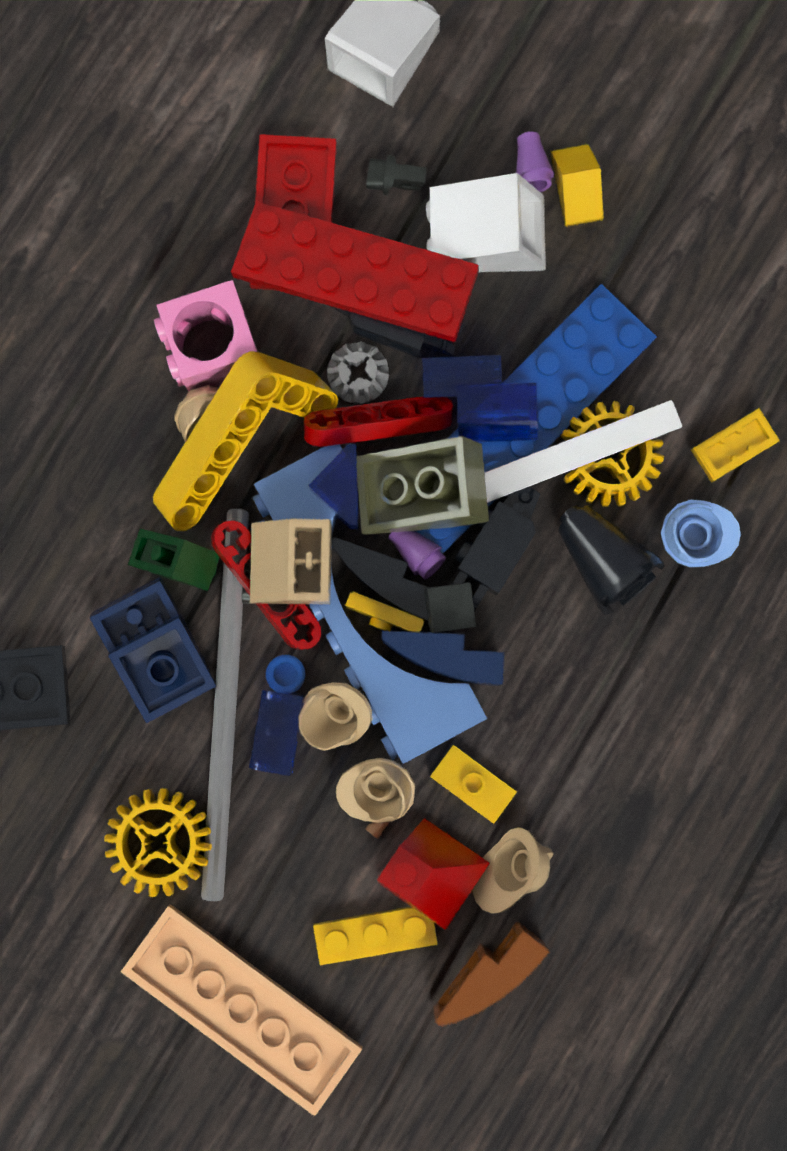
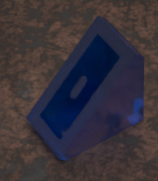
M348 444L308 486L310 491L350 529H359L356 444Z

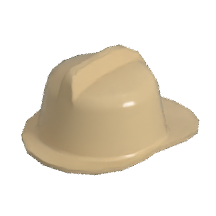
M520 827L510 829L483 857L490 862V865L472 890L476 903L482 910L489 913H502L512 907L524 894L540 889L549 877L550 859L554 854L552 850L537 842L528 830Z

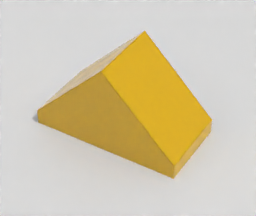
M589 144L551 151L550 154L565 226L602 220L601 168Z

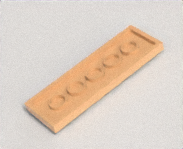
M171 904L166 908L121 970V973L314 1116L362 1051V1045Z

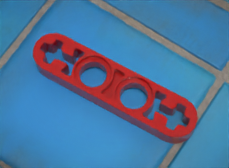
M429 395L314 411L307 414L304 418V439L313 446L323 447L443 430L452 423L453 404L450 399L444 396Z
M235 520L225 521L217 525L213 530L211 544L215 552L250 596V580L244 573V566L251 559V553L242 556L235 563L232 557L238 555V551L232 545L224 547L221 541L225 538L222 532L224 529L227 532L236 531L239 536L235 542L241 550H244L248 546L251 548V533L241 522ZM256 603L291 648L297 650L310 649L320 640L321 626L305 604H288L284 611L278 613L273 611L269 604ZM296 608L299 614L293 616L295 621L299 625L308 624L310 627L306 633L309 638L307 641L294 638L297 628L291 621H286L284 625L280 621L290 616Z

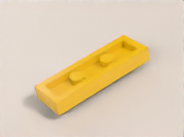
M411 906L314 923L313 925L320 965L438 945L434 922Z

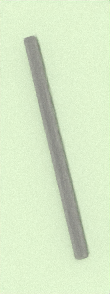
M228 510L227 521L235 520L241 522L248 529L249 514L246 510ZM226 531L225 547L230 545L235 547L239 554L233 556L232 559L237 563L242 556L246 555L247 548L241 550L236 544L235 540L239 536L236 531ZM225 563L223 566L206 827L211 828V833L205 836V842L211 843L212 849L204 851V857L208 860V864L203 866L201 892L202 899L206 901H221L224 897L243 612V587Z

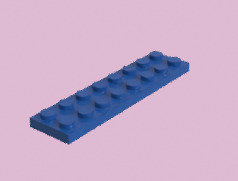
M600 284L447 439L463 436L481 443L484 473L547 449L570 426V420L573 417L578 418L581 415V411L589 407L657 336L610 291ZM497 499L488 502L487 506L490 507ZM473 524L415 531L442 547L440 552L444 554Z

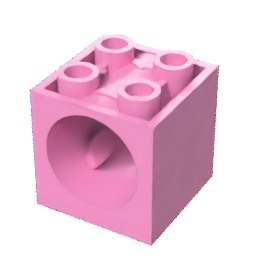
M233 280L157 304L160 317L154 319V323L166 350L172 351V355L166 356L172 377L176 379L179 387L185 385L187 390L190 391L206 385L212 387L221 386L240 356L250 351L257 352ZM217 320L223 325L228 324L234 329L233 339L230 341L227 350L213 360L201 361L194 357L188 358L183 354V343L186 335L195 325L201 322Z

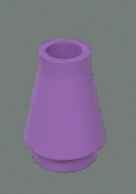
M537 132L523 133L517 138L518 156L516 173L539 192L545 191L552 184L551 179L554 176V172L541 144L540 135Z
M416 531L391 532L388 539L395 545L404 561L408 563V567L414 576L420 575L424 580L429 578L442 566L446 559L440 552L442 547Z

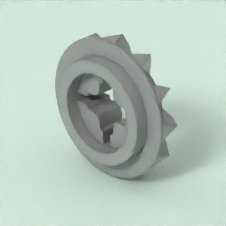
M360 341L358 343L345 344L337 352L333 353L327 368L329 384L338 397L350 403L361 404L374 400L384 391L389 378V368L386 358L376 346ZM367 359L365 373L372 381L370 382L367 379L364 380L358 377L348 385L351 371L345 363L359 366L361 362L364 363Z

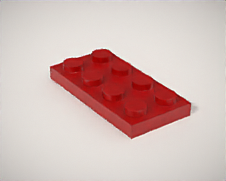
M260 134L255 203L256 201L332 223L337 140L334 138ZM250 283L251 289L274 290Z

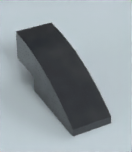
M333 537V550L345 566L367 588L397 609L422 618L424 622L428 623L424 589L430 587L404 579L408 563Z

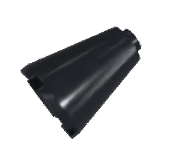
M575 505L569 508L559 519L562 524L558 532L598 609L604 615L614 612L610 605L616 601H619L624 606L651 584L656 578L652 572L655 566L661 570L664 567V562L659 556L588 505L581 508Z

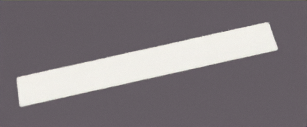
M667 401L485 472L487 503L681 428L682 424L673 401Z

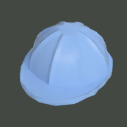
M688 500L677 504L665 516L660 533L665 551L677 563L687 567H705L725 560L738 547L741 535L739 523L729 510L720 505L701 500Z

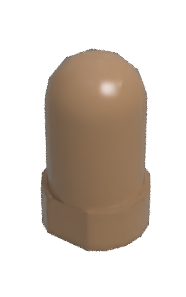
M371 822L365 829L378 839L390 822Z

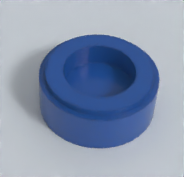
M277 656L267 666L266 680L269 686L278 693H294L305 682L306 671L304 665L294 656Z

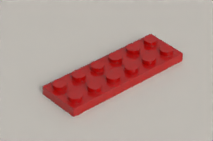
M256 201L231 274L236 279L455 342L479 272V265Z

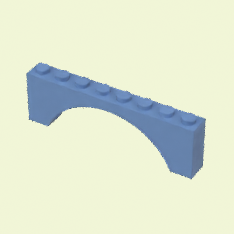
M340 444L324 446L256 482L254 486L259 494L252 498L262 517L264 518L270 514L273 521L283 519H330L333 536L340 507L347 493L357 480L356 473ZM331 564V605L309 604L318 621L325 617L332 631L326 634V637L335 654L338 655L343 652L350 666L344 669L351 685L356 689L363 688L372 709V724L375 725L381 722L388 735L382 738L381 741L391 760L399 757L402 764L486 720L487 717L468 683L436 682L405 672L377 654L361 638L341 606L334 585Z

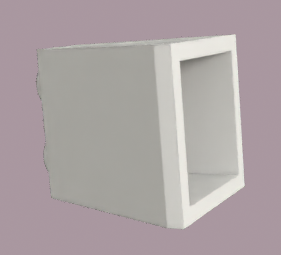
M355 0L325 37L328 70L393 107L438 34L440 15L437 14L434 7L422 0L417 2L414 0Z
M518 173L430 187V201L426 204V214L430 223L431 238L427 241V250L478 264L479 272L546 270L544 195Z

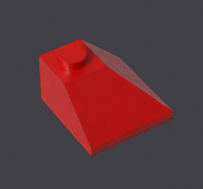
M424 818L399 846L377 881L382 887L446 930L490 865V862Z

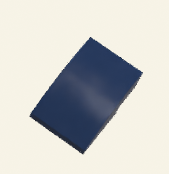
M161 576L91 613L90 620L106 646L111 662L146 723L216 687L213 676Z
M382 631V641L386 646L423 669L457 681L489 686L503 685L504 652L463 651L464 634Z

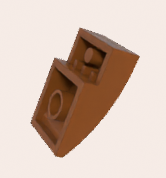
M516 921L494 952L480 943L433 1006L435 1022L443 1027L464 1020L483 1011L506 996L525 980L550 952L543 940Z

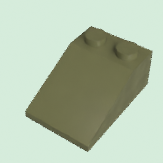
M461 436L356 456L362 534L451 528L489 522L481 443Z

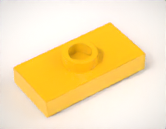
M760 408L700 443L691 451L712 483L775 445L780 440Z
M350 592L345 605L350 610L370 617L369 625L383 631H391L392 627H396L406 632L420 633L424 624L422 618L356 592Z
M454 745L451 746L430 775L432 779L493 824L517 793V791Z

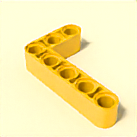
M256 351L243 354L232 366L153 495V503L174 530L186 531L191 529L205 513L271 407L305 418L307 414L314 411L336 408L338 405L337 395L312 370Z

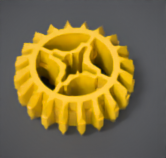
M614 401L610 412L607 413L604 403L599 402L595 409L596 416L586 407L581 411L584 422L577 417H573L569 422L576 432L564 430L561 437L567 441L588 431L601 428L602 425H608L629 417L634 413L635 407L629 405L624 414L619 413V402ZM659 439L648 440L622 450L615 458L619 462L608 458L606 460L602 459L599 462L596 460L573 469L564 477L565 483H570L577 479L580 482L573 490L576 495H579L584 488L590 490L586 499L588 503H592L596 499L597 494L602 495V506L608 507L611 502V495H614L616 504L623 506L626 503L625 492L630 499L636 501L640 498L637 487L646 492L652 488L651 482L646 477L657 479L660 475V471L651 464H661L664 461V456L652 453V451L661 448L663 441ZM639 446L641 462L637 474L634 478H631L627 471L630 467L626 461V454L634 447ZM597 470L608 471L614 479L618 478L621 484L600 482L589 473Z
M167 788L160 789L158 800H155L151 789L144 790V803H142L137 795L130 796L129 803L133 810H130L125 805H119L116 810L124 818L123 821L112 818L108 822V825L118 830V833L106 834L104 836L106 842L116 843V848L106 851L105 856L107 858L118 856L120 861L110 868L111 871L115 873L122 868L126 870L127 873L120 881L123 885L128 884L133 878L137 879L134 886V892L136 893L142 892L146 883L149 884L150 897L158 895L160 885L163 886L166 896L172 895L174 893L173 881L176 882L181 890L188 888L189 884L185 874L197 880L201 873L194 864L200 866H207L208 860L203 855H200L199 852L212 849L211 843L201 841V836L210 834L211 828L204 827L199 829L197 825L198 822L207 817L205 812H201L193 817L190 812L195 808L197 802L190 800L182 807L180 804L183 799V793L180 791L175 793L171 801H168L169 792ZM152 809L165 810L174 814L170 821L166 822L162 827L155 826L149 821L145 822L139 817L145 811ZM183 823L187 828L190 838V849L187 858L181 854L182 850L176 845L175 841L176 834ZM131 827L136 830L135 834L142 843L141 851L136 860L133 859L128 844ZM171 827V830L165 836L167 841L164 844H168L167 849L160 848L147 856L152 849L150 843L154 842L150 840L151 835L157 836L168 831ZM154 858H162L169 864L172 862L179 868L177 871L169 874H154L144 870L146 865Z

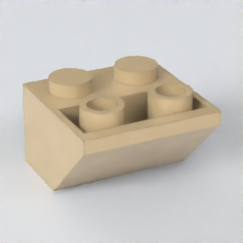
M283 519L252 523L250 603L331 605L332 524L330 519Z

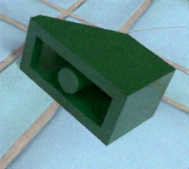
M140 528L127 565L208 591L211 580L216 573L219 555L215 551L187 540Z

